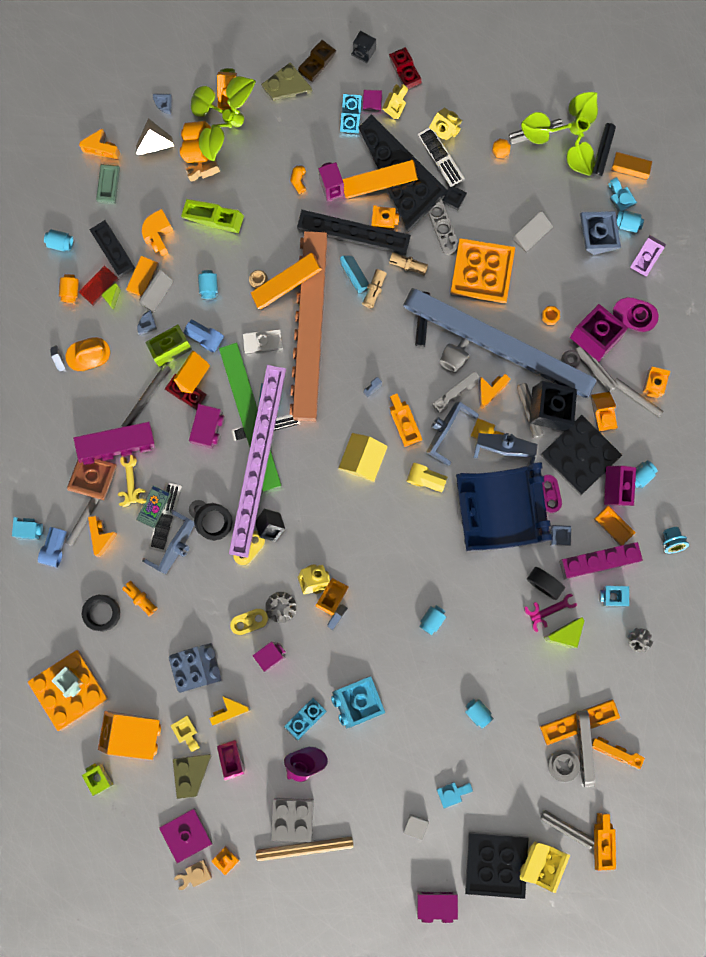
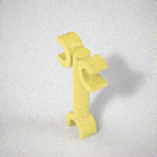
M130 455L129 463H127V458L125 457L120 459V463L126 470L128 493H118V496H125V501L119 503L123 507L129 506L130 503L137 502L143 504L146 502V499H139L140 493H144L145 490L140 488L135 490L133 467L137 459L133 455Z

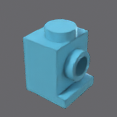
M18 517L13 518L12 537L39 539L40 535H42L43 524L36 523L35 519L23 518L22 522V519Z
M604 586L603 590H600V602H603V606H629V586ZM611 593L616 595L615 600L610 599Z

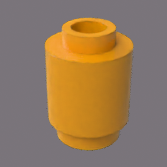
M64 274V277L60 278V301L67 303L76 302L79 279H76L75 275Z

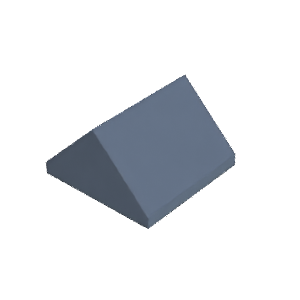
M615 211L580 213L585 249L588 252L596 255L621 248Z

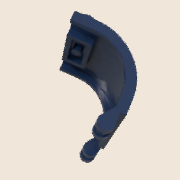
M542 462L497 472L456 474L466 551L511 548L553 540L549 530L551 523L550 520H547L542 483L545 481L544 476L541 474V469H543Z

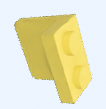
M535 841L529 847L527 860L520 869V880L537 884L556 893L570 855L550 845Z

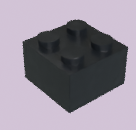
M541 381L532 387L529 423L560 431H565L574 426L577 389L546 381Z

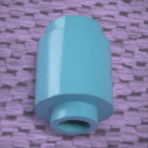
M625 210L623 212L618 211L616 217L619 229L635 233L642 229L644 219L641 218V214Z
M50 229L49 232L45 233L44 243H46L47 248L64 252L66 250L70 251L73 246V236H70L69 233Z
M204 270L202 274L198 275L199 294H201L203 299L216 298V293H218L217 274H214L212 270Z
M650 461L642 462L636 467L635 488H643L656 476L655 473L658 470Z
M437 605L434 608L430 606L421 619L419 627L433 635L446 619L445 611Z
M472 699L465 706L467 708L465 713L476 726L484 728L494 719L491 716L492 713L480 699L477 701Z

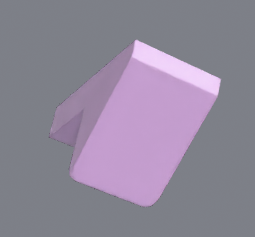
M649 235L630 268L647 277L666 244Z

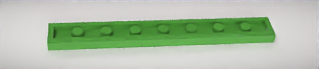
M237 343L221 347L219 350L249 447H251L258 408ZM271 449L262 488L263 492L282 486Z

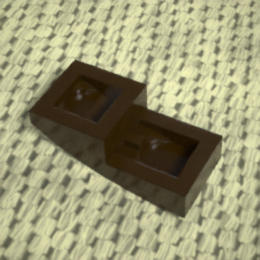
M321 40L311 50L310 56L298 67V72L313 82L333 58L336 50Z

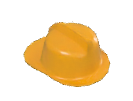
M98 337L78 341L67 349L65 355L66 362L70 368L76 371H85L101 366L109 359L110 347L106 341Z

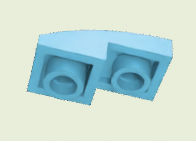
M343 94L340 132L359 133L362 95Z
M312 698L284 728L298 741L327 711Z

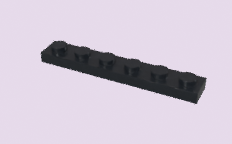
M302 209L297 225L298 230L325 232L328 237L405 255L407 254L411 237L409 234Z

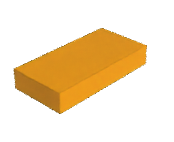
M141 256L126 290L141 297L152 281L159 263Z
M609 505L594 518L620 546L624 545L636 533Z

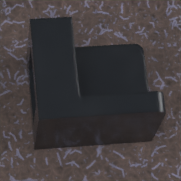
M263 509L256 519L255 525L259 538L276 542L285 530L279 512Z

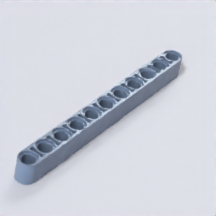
M412 288L403 304V307L555 384L577 389V395L589 398L597 382L594 377L417 289Z

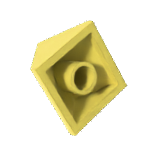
M352 433L338 469L374 482L388 446L370 436Z

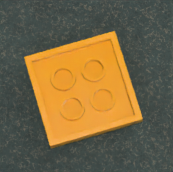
M459 238L450 294L506 303L515 247Z
M75 650L28 681L29 686L57 731L62 730L109 699L79 650ZM64 667H68L83 682L80 686V692L74 697L65 698L63 696L64 693L51 681Z

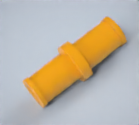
M129 581L126 584L127 587L124 586L122 590L134 600L133 603L135 605H139L150 617L158 607L146 597L147 594L145 592H141L132 581Z

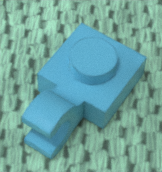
M617 177L610 181L608 186L614 193L610 199L618 211L623 212L637 203L628 187L622 189Z
M455 782L438 788L437 792L443 808H447L462 802L461 795L473 792L470 783L457 787Z

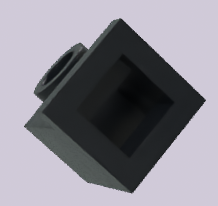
M360 31L353 42V52L351 55L368 63L376 50V39Z

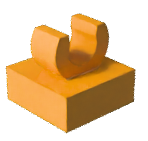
M225 846L211 862L226 875L240 859Z

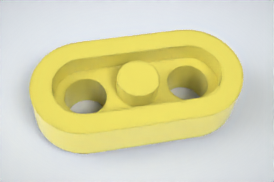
M254 531L253 537H258L259 541L256 544L251 543L248 558L241 559L239 556L233 555L234 560L238 564H249L263 548L265 539L259 538L258 531Z
M254 609L238 615L230 623L231 630L237 635H244L263 628L268 623V614L262 609ZM257 615L262 616L261 622H256L255 617ZM239 622L244 623L243 629H238L237 624Z

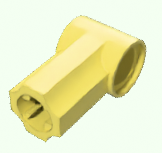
M413 463L406 481L416 486H425L442 493L448 477L431 471L426 466Z

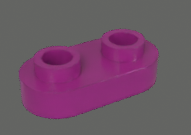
M544 475V481L551 484L550 488H545V482L542 483L546 512L556 513L562 506L558 481L552 475ZM550 500L554 501V507L548 505Z

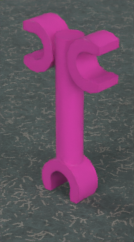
M567 594L563 601L539 611V605L536 602L533 603L535 607L533 612H530L527 606L524 607L525 613L530 615L533 622V630L538 632V622H541L544 628L548 627L547 622L542 618L566 607H576L577 603L570 605L567 601L573 594Z

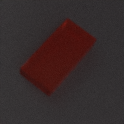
M104 265L79 293L94 306L102 297V293L116 283L119 278Z

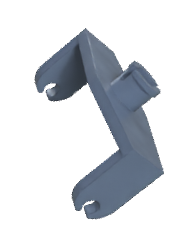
M455 402L444 421L439 417L434 420L436 423L432 424V428L438 431L426 451L432 457L449 466L451 461L437 453L436 449L449 431L459 410L475 419L479 416L478 413L461 402Z
M479 433L474 458H478L479 450L483 448L506 456L530 457V465L535 461L538 444L517 438L513 434L509 435V433L504 435Z
M171 510L170 513L185 522L170 542L160 565L158 566L145 558L142 559V562L165 575L178 555L182 557L187 555L183 550L189 551V546L185 545L194 527V521L174 510Z

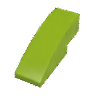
M186 199L181 217L209 227L239 233L244 215L238 210L222 208L218 204Z

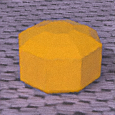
M498 139L493 144L492 152L497 158H505L509 155L511 145L505 139Z
M547 306L542 311V321L547 325H555L559 321L560 310L555 306Z

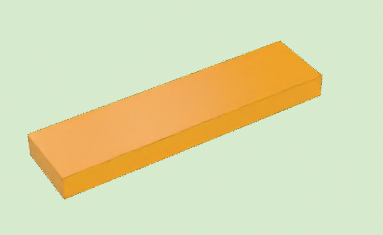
M411 160L342 180L345 198L348 199L418 180L415 162Z
M310 253L250 292L257 308L261 310L321 271L322 268L315 254Z
M613 699L585 709L589 713L590 729L620 718ZM576 713L539 726L546 745L578 734Z

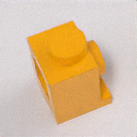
M373 205L372 226L394 231V225H398L399 214L396 213V208ZM382 216H389V218L384 219Z
M652 366L648 370L643 392L648 393V396L654 398L664 395L670 371ZM654 380H659L660 385H656Z

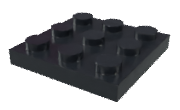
M581 415L574 422V426L565 430L541 453V456L582 495L606 472V466H612L622 454Z
M469 832L465 894L525 899L526 882L520 880V869L528 857L529 838Z

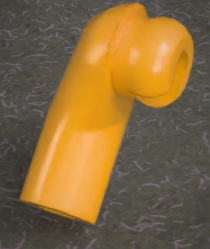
M302 165L293 168L290 179L298 194L306 191V187L301 181L302 176L306 173V169Z

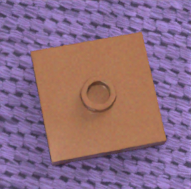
M100 459L94 460L95 462L92 464L84 465L83 462L79 463L77 460L67 490L105 500L117 465Z

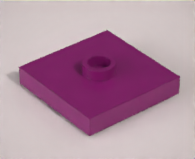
M195 808L159 827L176 863L213 844Z

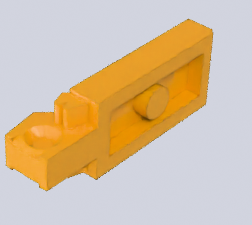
M398 394L390 396L393 406L389 407L390 413L404 447L422 441L409 405L406 404V401L401 402Z
M601 737L591 739L593 749L622 763L641 769L645 758L638 753L630 755L626 753L627 750L618 745L613 747L608 744V740Z
M597 813V824L594 826L595 870H616L615 829H613V825L610 823V814Z

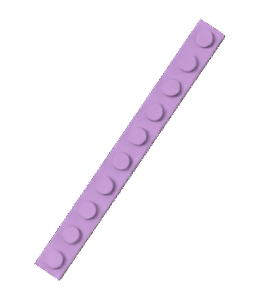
M267 365L229 550L230 555L249 557L286 368Z

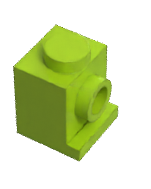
M94 763L85 769L86 773L82 775L92 796L114 785L102 764L97 766ZM96 774L100 775V781L95 780Z

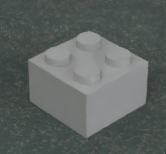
M274 798L271 841L311 842L314 799Z

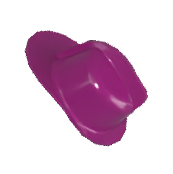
M626 297L616 302L613 307V315L630 329L646 332L653 329L658 323V311L649 302Z
M316 747L302 748L286 755L284 759L287 779H293L298 782L308 780L313 774L325 769L328 764L326 754Z

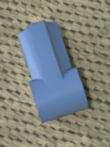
M192 319L188 322L183 332L186 336L199 342L201 346L215 353L224 338V335L212 328L208 329Z
M54 527L49 528L45 545L42 546L38 555V563L56 568L59 566L62 559L61 550L67 531Z

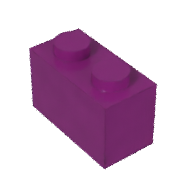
M328 162L323 164L318 170L326 200L329 201L344 196V183L337 163Z
M198 404L189 438L191 444L213 449L214 444H218L220 434L217 433L219 426L222 427L225 417L222 415L221 409Z
M606 466L604 505L634 506L636 467Z
M270 642L252 656L262 670L267 672L285 659L283 654L286 651L280 643Z
M417 891V918L421 919L423 923H432L433 919L441 920L443 923H453V920H458L457 892Z

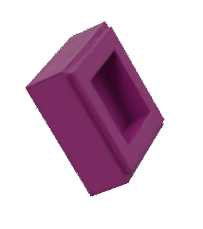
M364 90L363 110L381 111L382 90Z

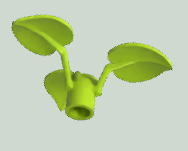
M238 76L230 81L226 89V95L229 98L227 103L232 109L222 110L212 105L215 99V92L210 87L201 86L194 91L191 99L192 113L197 117H204L209 112V109L212 108L222 113V118L225 122L224 124H213L211 129L205 128L200 134L199 148L202 154L209 160L215 161L216 155L222 147L224 132L220 127H240L243 124L244 116L237 108L241 107L250 95L256 83L254 79Z
M596 92L579 94L570 101L569 113L576 118L567 125L549 129L550 120L541 112L532 113L521 122L524 135L535 144L546 143L549 140V132L570 128L571 133L578 135V138L575 141L576 147H571L567 152V163L576 172L588 176L592 174L595 163L594 151L590 144L587 142L579 144V141L584 136L583 132L590 128V124L597 117Z

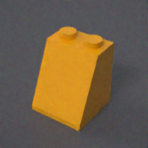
M104 711L98 750L108 755L153 760L158 749L156 739L161 731L160 720Z

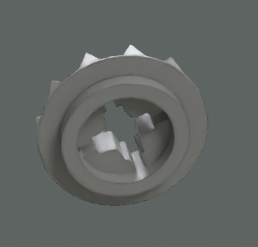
M276 592L268 598L266 613L271 620L284 623L295 615L296 602L290 594ZM278 599H280L282 604H289V606L283 609V616L279 610H273V608L278 606Z
M569 750L555 752L548 763L549 772L558 781H571L580 771L578 757ZM568 760L567 766L571 771L566 769L560 771L561 766L557 761L565 762Z

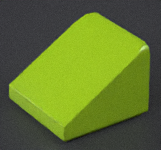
M116 283L102 293V297L112 309L115 308L121 291Z

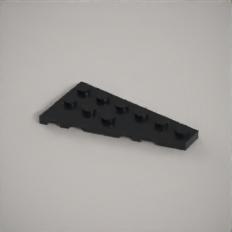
M371 114L360 125L359 130L378 169L411 160L415 162L418 180L387 188L404 222L405 228L409 232L438 203L448 190Z

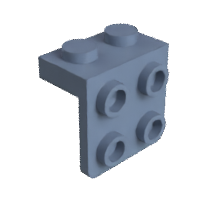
M212 643L169 656L177 691L180 693L222 681Z

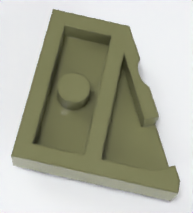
M291 62L261 84L273 101L284 97H294L299 93L307 92L308 94L312 92L311 86Z
M211 754L173 759L177 799L196 797L198 795L211 759Z

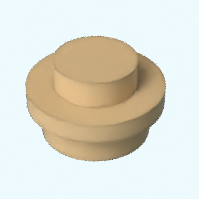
M255 270L249 276L250 285L256 289L268 281L266 273L262 270Z

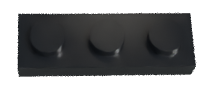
M106 220L89 229L119 278L135 268Z

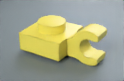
M397 84L394 86L393 92L389 93L382 107L393 119H399L406 104L403 98L408 88L404 84L401 87Z
M189 716L171 725L180 743L186 741L191 752L200 748L193 737L198 732Z

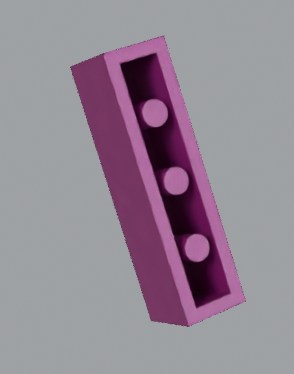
M150 422L73 437L79 463L83 462L84 465L92 464L95 462L94 460L101 458L103 461L111 460L114 458L113 456L120 454L122 457L130 456L134 451L140 450L141 453L149 452L152 450L151 448L155 447Z
M635 542L562 559L559 562L563 579L565 580L639 563L643 559L639 544Z

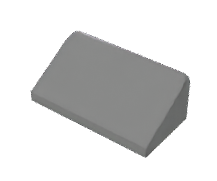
M540 211L514 236L513 240L527 252L553 226L545 214Z
M158 270L139 299L142 306L154 312L173 284L172 279L163 271Z

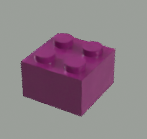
M598 304L576 326L570 339L600 362L621 340L628 327Z

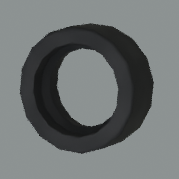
M208 503L200 507L194 518L197 532L204 538L213 541L221 540L227 536L233 524L232 516L228 509L216 503ZM209 511H219L224 517L222 529L215 533L207 532L202 524L204 515Z
M534 567L527 577L529 583L554 600H557L565 589V586L560 581L539 567Z
M98 594L86 600L82 607L81 615L83 622L88 628L104 632L116 626L120 619V608L115 599L107 595ZM97 602H106L112 609V617L106 624H96L90 617V609Z

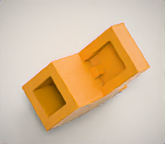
M161 209L145 219L142 225V235L146 244L151 242L155 253L159 251L161 256L168 254L160 237L173 231Z

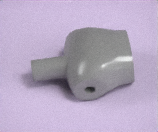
M463 338L458 346L447 344L442 353L440 364L447 370L456 372L469 358V354L464 351L469 341Z

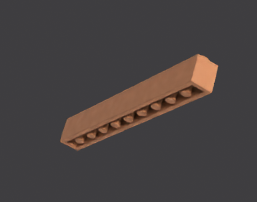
M304 231V238H300V249H303V256H299V260L313 253L322 270L299 284L301 285V292H297V304H300V309L296 311L295 322H299L298 329H295L294 332L297 348L293 349V359H296V366L292 367V378H295V385H291V396H294V404H290V415H293V419L297 421L316 422L327 233Z

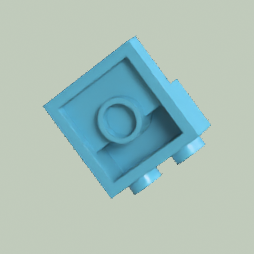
M371 676L332 692V703L335 707H338L340 711L339 721L342 726H346V729L385 713Z

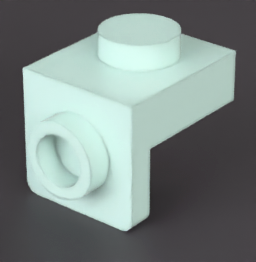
M64 667L51 680L64 693L63 696L65 698L77 695L81 690L80 686L83 684L68 667Z

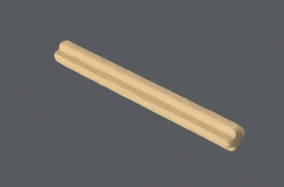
M344 837L260 849L256 851L257 861L349 849L354 846L353 838Z

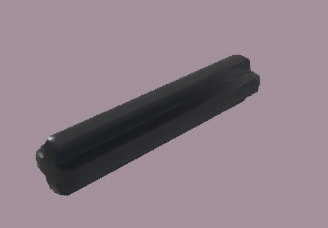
M613 123L605 124L592 171L594 176L601 177L604 173L616 129Z
M419 315L415 345L425 347L428 320Z

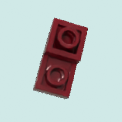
M406 47L389 54L402 84L410 89L422 83V79Z
M174 374L164 390L197 410L198 404L203 402L207 394L197 387L192 393L181 392L174 381L176 376Z

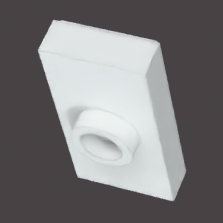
M281 330L243 334L245 354L283 349Z

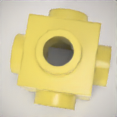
M443 108L437 112L429 128L436 132L438 137L448 140L452 136H457L461 130L459 126L463 120L455 112Z
M309 565L305 569H301L297 577L303 594H319L325 590L330 581L329 573L325 571L324 565Z

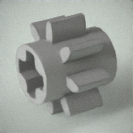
M635 628L628 636V639L631 640L629 646L636 652H646L653 644V641L650 640L652 635L646 629Z

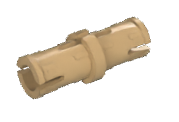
M395 252L392 253L389 264L425 276L428 264L414 260L411 256L406 257Z
M379 269L375 270L371 284H368V291L362 302V305L365 307L374 308L377 296L381 294V286L387 275L386 272Z

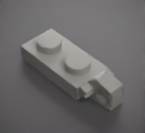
M473 372L432 405L438 413L448 408L449 400L456 401L462 396L461 391L465 388L468 390L478 384L476 380L480 377L476 372Z

